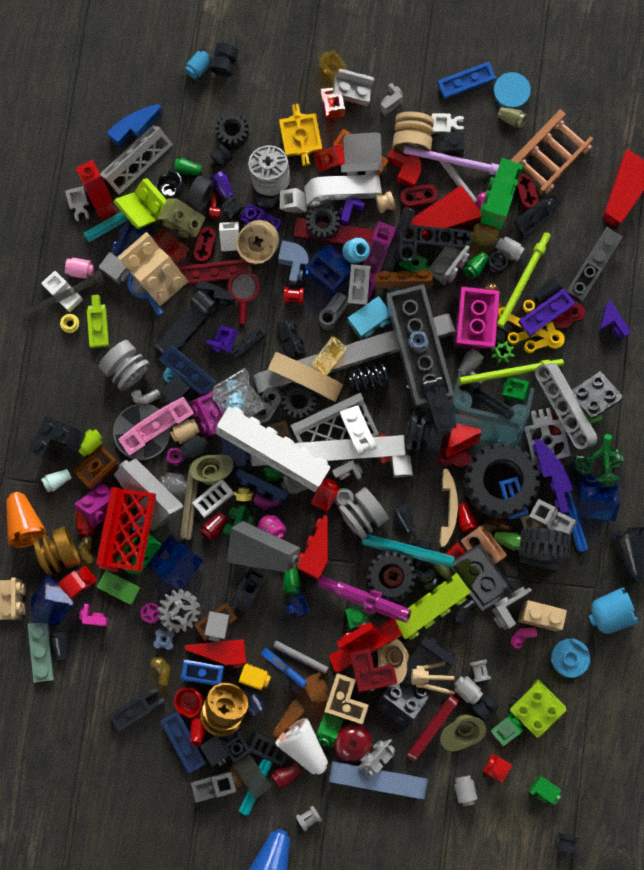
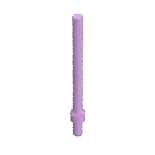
M410 146L404 147V153L482 170L489 172L491 175H496L499 167L498 164L494 163L490 165Z

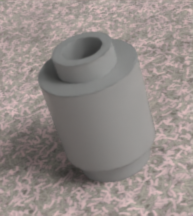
M507 236L504 239L500 237L495 246L498 249L497 252H503L511 261H518L525 249L521 247L520 243Z
M460 676L453 684L455 686L454 691L472 705L483 695L480 691L481 688L468 676L464 678Z
M470 775L455 778L456 784H454L458 803H462L463 806L475 804L474 800L478 798L474 781L471 780Z

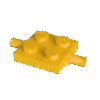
M295 104L291 105L293 115L279 120L284 150L287 157L301 156L302 166H306V164L308 166L310 165L308 154L322 151L316 113L309 115L300 114L299 104H296V110Z

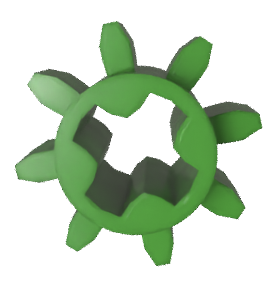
M497 341V348H491V351L495 352L491 359L496 358L498 365L502 361L508 364V357H514V354L510 353L514 347H509L507 345L508 341L504 344ZM501 349L505 350L504 356L500 355Z

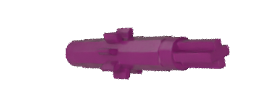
M323 576L318 582L319 588L365 607L363 612L375 615V612H378L404 623H407L410 619L412 612L410 609L381 598L382 593L371 590L368 593Z

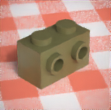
M167 198L158 219L164 222L163 225L165 227L178 231V235L188 238L197 237L205 216L178 199Z

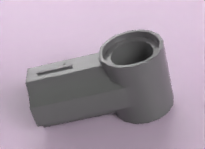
M337 292L327 307L320 312L319 325L323 330L333 329L337 320L350 304L345 295ZM331 317L332 321L326 323L323 321V318Z

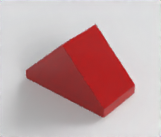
M456 423L457 428L450 431L446 457L448 458L478 443L482 431L478 428Z

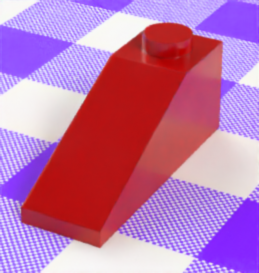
M244 639L185 645V650L225 665H231V669L243 668L242 664L247 663Z

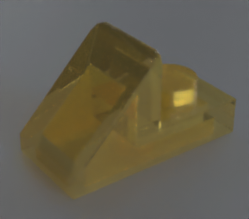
M332 336L312 365L326 377L336 364L346 356L348 348L336 337Z

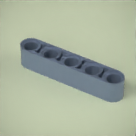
M332 761L329 782L425 799L427 778L380 770L375 776L368 777L365 774L366 770L364 768L358 770L357 765Z

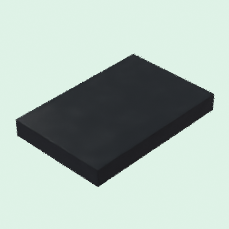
M481 543L455 558L453 567L450 568L454 574L457 573L470 590L469 594L482 611L510 595L515 590Z

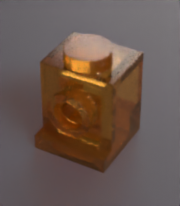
M320 672L304 679L308 682L305 688L311 701H316L317 704L328 699L325 693L328 688L324 680H319L318 678L321 676Z

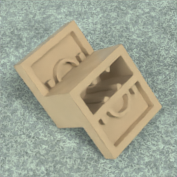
M147 232L118 256L136 281L151 295L159 306L188 282L172 259L159 248Z

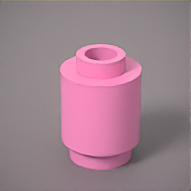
M79 258L67 259L65 273L69 274V276L88 279L89 276L93 275L94 265H91L90 260Z

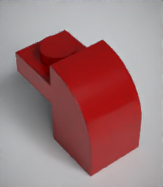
M390 149L387 155L389 163L401 168L397 177V183L406 187H415L421 172L420 159L418 156L410 154L406 157L403 152Z
M85 565L76 572L73 571L67 575L49 594L62 609L74 601L81 592L95 584L97 579Z

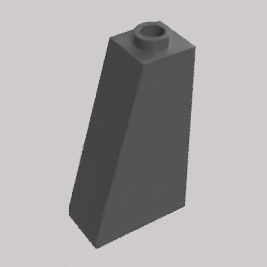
M242 521L231 528L227 562L288 572L299 564L300 547Z

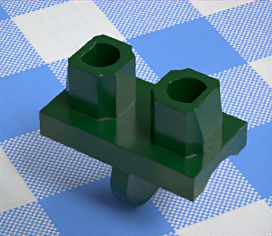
M241 505L240 507H231L229 517L235 519L233 526L226 524L223 534L230 537L231 528L242 521L252 525L254 520L253 517H250L252 510Z

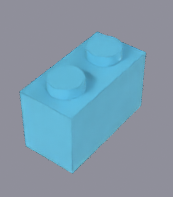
M378 296L349 316L348 323L361 340L364 337L368 339L374 335V330L378 327L384 328L391 322L388 308Z

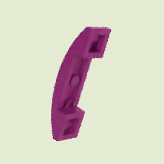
M378 221L372 237L370 254L363 263V266H371L368 299H370L375 287L376 273L381 271L396 231V227Z

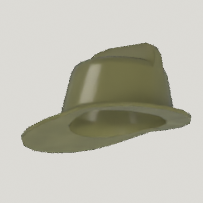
M223 454L201 456L192 462L190 474L197 481H201L206 485H214L231 473L234 462L230 456Z
M461 715L443 730L440 737L441 744L446 750L454 752L476 744L485 737L486 725L479 718Z

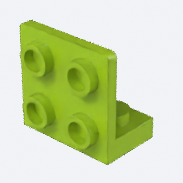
M146 178L141 181L133 193L115 199L114 203L130 220L132 225L140 229L160 221L158 217L165 205L166 199Z
M537 679L532 684V687L510 708V711L538 738L566 711V706Z

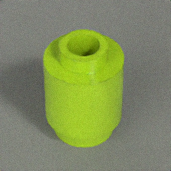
M89 429L85 433L86 436L79 449V452L84 457L87 454L90 455L102 444L101 439L103 437L96 429L93 432Z

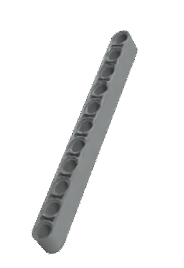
M450 314L433 318L439 339L455 333ZM393 330L297 361L326 375L399 352V347ZM270 370L253 375L259 395L268 387L282 389L298 384Z

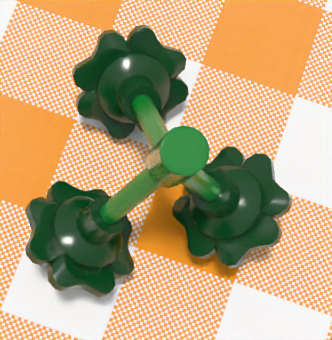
M609 434L604 436L602 448L592 456L584 458L582 455H576L573 460L574 470L577 473L590 475L592 470L590 464L593 462V459L604 453L601 456L603 459L602 465L605 467L604 474L597 478L596 481L601 482L602 487L607 488L615 486L616 481L620 480V477L612 473V469L620 468V464L624 463L622 451H618L617 448L610 450L612 436Z

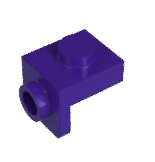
M357 198L346 199L345 206L340 208L338 215L341 219V225L348 226L352 210L364 212L365 203Z
M220 325L215 340L207 339L206 343L212 346L211 349L213 351L222 353L223 350L230 353L238 331Z

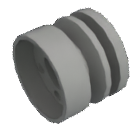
M270 145L259 147L253 151L249 157L248 165L251 181L256 191L266 196H274L279 194L280 191L286 190L290 183L288 159L284 151Z
M124 340L114 346L98 365L107 377L114 375L112 382L118 384L117 387L121 391L137 383L150 366L147 360H143L144 357L141 354L134 356L137 350L128 340Z
M365 487L354 495L358 504L355 505L350 500L346 501L350 510L343 504L338 507L345 523L362 539L367 537L363 528L370 534L373 532L370 525L371 522L380 527L389 520L385 510Z

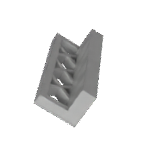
M152 125L100 175L103 180L111 185L117 194H121L173 144L159 127ZM162 137L166 144L161 148H155L156 141ZM145 151H151L148 161H142V154ZM132 163H136L137 171L135 173H128L129 166ZM118 176H124V183L118 188L113 181Z

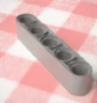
M555 363L539 365L535 370L536 378L574 446L578 449L594 446L597 442V435L559 367Z

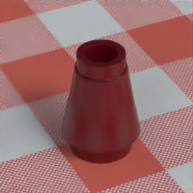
M219 512L201 526L200 533L206 539L212 541L217 538L228 519Z
M297 763L274 771L271 778L277 788L281 789L282 787H287L302 772Z

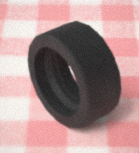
M198 176L190 188L186 205L201 214L210 198L213 181Z

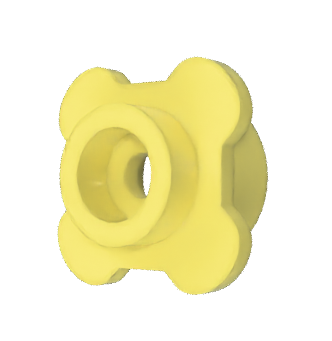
M242 487L238 488L234 495L237 501H251L254 491H250V488Z

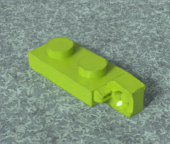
M91 295L92 306H88L87 310L90 348L109 347L106 306L101 305V297L99 295Z

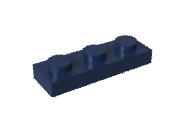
M172 344L159 358V361L202 396L215 383L213 378Z
M238 469L235 473V476L239 479L238 483L249 487V485L256 487V492L262 495L268 493L272 495L273 500L281 504L283 501L289 503L292 498L288 492L245 471Z
M178 711L162 719L161 723L188 774L205 765L206 761L199 748L190 743L191 733Z

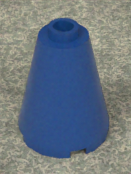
M276 829V832L272 831L249 870H287L290 847L288 833L280 829Z

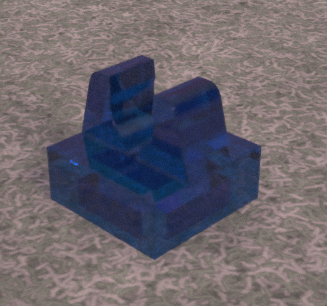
M302 594L290 598L292 604L285 608L288 615L296 612L297 616H302L310 612Z

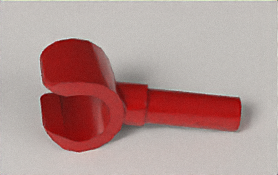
M212 193L209 216L219 219L221 210L216 208V193Z

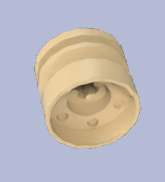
M402 112L396 115L394 129L396 133L393 137L392 149L404 153V147L410 146L431 151L432 138L430 135L433 134L434 119L420 112Z
M263 220L252 221L238 234L236 241L237 251L247 262L254 264L264 263L277 250L279 235L275 227L269 222ZM257 236L259 239H263L261 245L259 242H255Z

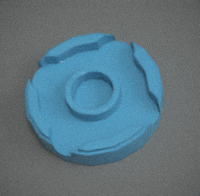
M509 72L503 74L494 85L495 100L504 108L517 109L522 107L530 97L531 88L529 81L519 73Z
M576 639L559 641L551 652V663L554 670L558 674L569 678L582 675L590 664L588 648Z

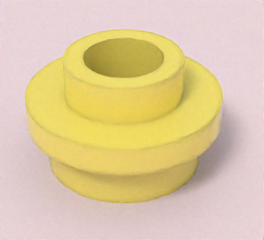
M67 314L62 317L60 326L63 331L73 333L79 328V320L75 315ZM73 321V326L68 327L67 323Z

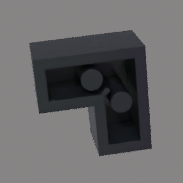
M45 416L29 452L57 464L64 447L79 451L86 434L73 426Z

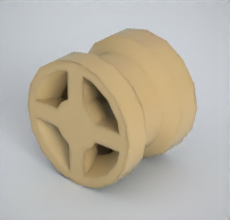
M391 191L386 192L382 196L380 194L376 195V202L380 213H384L388 209H395Z

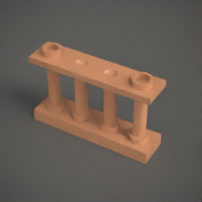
M561 109L511 159V161L523 164L522 169L542 186L538 193L540 197L545 192L548 194L555 186L553 183L582 153L586 155L592 148L593 138L590 136L584 142L564 124L563 119L566 114ZM554 129L560 130L579 147L573 155L551 137V132ZM542 142L548 143L567 160L561 168L539 150L538 146ZM529 155L535 156L554 173L548 181L526 163V158Z

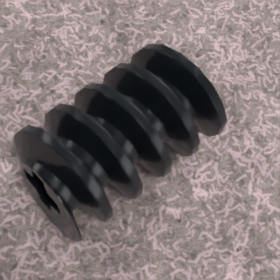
M379 364V370L373 365L371 371L368 367H365L364 373L360 368L357 369L356 375L353 370L349 372L352 394H354L355 388L359 393H361L362 387L368 391L369 385L375 390L377 383L381 388H383L384 382L390 386L388 372L383 364Z

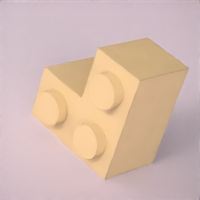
M336 674L325 712L363 724L369 705L350 699L356 680Z

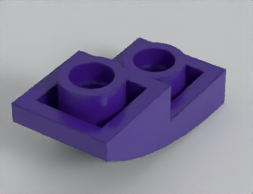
M249 203L240 217V220L245 224L256 220L267 221L275 227L277 232H279L283 225L282 220L267 214L263 209Z

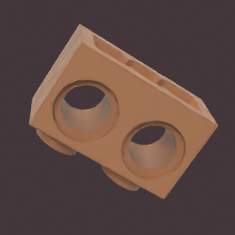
M484 524L461 540L462 546L467 552L476 546L473 542V537L478 538L495 564L507 556Z

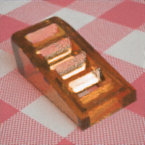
M296 699L291 703L273 731L274 737H278L305 712V709Z

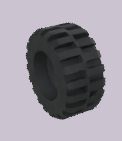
M498 443L492 444L490 447L483 448L470 461L464 475L465 494L467 498L469 497L470 504L473 507L475 506L481 514L484 513L490 518L505 519L516 514L515 510L518 514L523 512L522 505L525 504L528 508L532 504L540 486V481H538L540 476L539 470L535 468V461H531L529 454L526 451L522 452L520 447L516 445L512 447L507 443L503 445ZM495 464H505L513 468L519 477L520 492L518 493L517 491L514 494L515 497L505 500L491 496L485 489L483 482L485 472L489 467Z

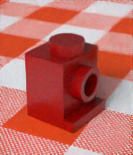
M492 754L483 772L503 782L512 765Z

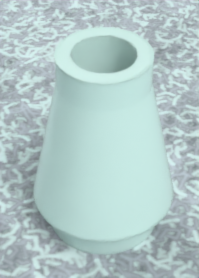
M65 469L47 474L41 480L46 491L49 493L56 491L72 478L68 470Z

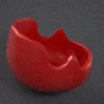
M185 686L178 690L174 697V706L178 713L188 718L198 715L203 707V695L194 687Z

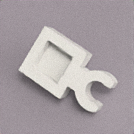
M432 113V118L434 119L433 134L451 132V129L463 131L464 126H458L456 123L463 122L464 117L457 116L451 119V114Z

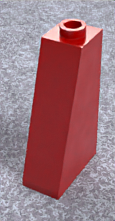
M629 149L626 150L621 159L602 216L609 226H615L616 228L619 227L644 192V160Z
M91 160L76 167L75 169L101 221L116 215L118 211L94 161Z
M461 185L412 218L410 225L460 229L480 222L482 215L479 214L480 209ZM408 231V232H407V235H408V237L410 238L411 234H410V232ZM425 231L422 233L424 240L429 239V235Z

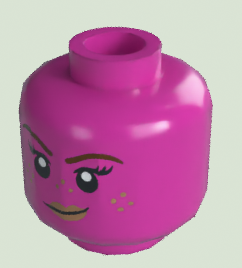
M266 515L258 522L259 529L282 540L284 539L286 527L277 516Z

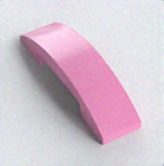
M184 397L138 423L118 440L128 455H131L145 446L146 442L175 423L182 422L194 414Z

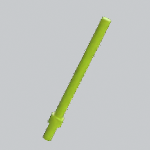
M545 232L540 242L535 245L534 253L497 322L498 327L503 328L540 256L544 255L546 245L551 237L549 233Z
M563 359L543 360L537 364L459 377L458 383L459 385L535 372L539 365L555 363L558 367H563L564 361Z

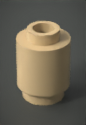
M187 419L173 426V431L170 432L175 442L179 441L180 444L200 433L194 419Z

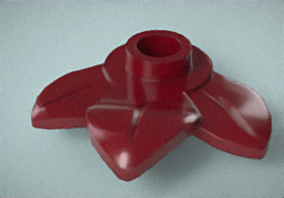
M570 293L568 295L575 302V305L554 320L553 325L555 328H568L573 322H579L585 316L584 307L578 304L577 298ZM577 309L579 310V313L577 315H573L572 311Z
M450 433L443 436L439 455H437L438 462L444 466L453 464L457 467H464L469 465L472 457L466 454L469 447L450 456L448 460L443 458L446 454Z

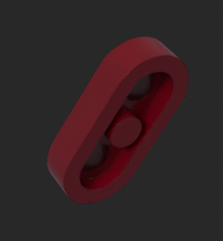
M430 184L408 187L401 192L400 201L403 206L408 208L430 205L436 201L438 192ZM429 193L431 197L426 198L424 195ZM411 196L413 200L408 201L406 197Z

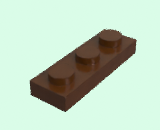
M425 270L418 272L382 271L376 273L375 288H411L423 284L425 288H432L433 272Z

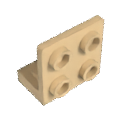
M17 578L0 580V620L22 619V615H25L26 607L25 603H22V596L26 593V587L23 584V580Z

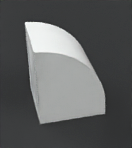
M297 188L280 191V209L291 213H306L307 202L305 193Z
M238 222L220 223L221 251L237 250Z
M392 456L394 478L413 476L411 456Z

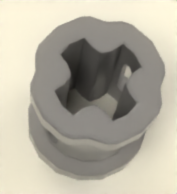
M487 659L470 663L474 672V682L491 679L486 668Z
M311 806L310 810L304 814L296 816L304 831H307V828L314 823L322 821L314 806Z

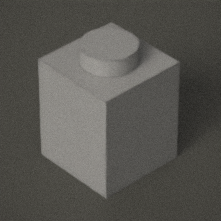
M110 252L99 265L100 271L118 284L121 281H125L130 274L120 259Z
M209 611L205 635L209 636V640L220 642L221 638L226 639L230 615Z

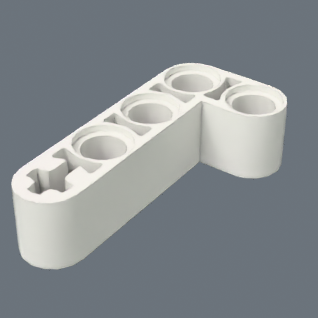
M379 175L317 177L311 179L304 187L308 207L319 206V204H324L326 200L376 198L378 194L382 195Z

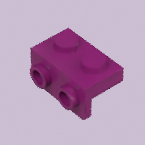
M105 484L100 485L74 504L75 510L89 519V525L92 528L101 523L106 517L111 488Z

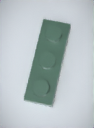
M48 621L28 624L33 682L54 680Z

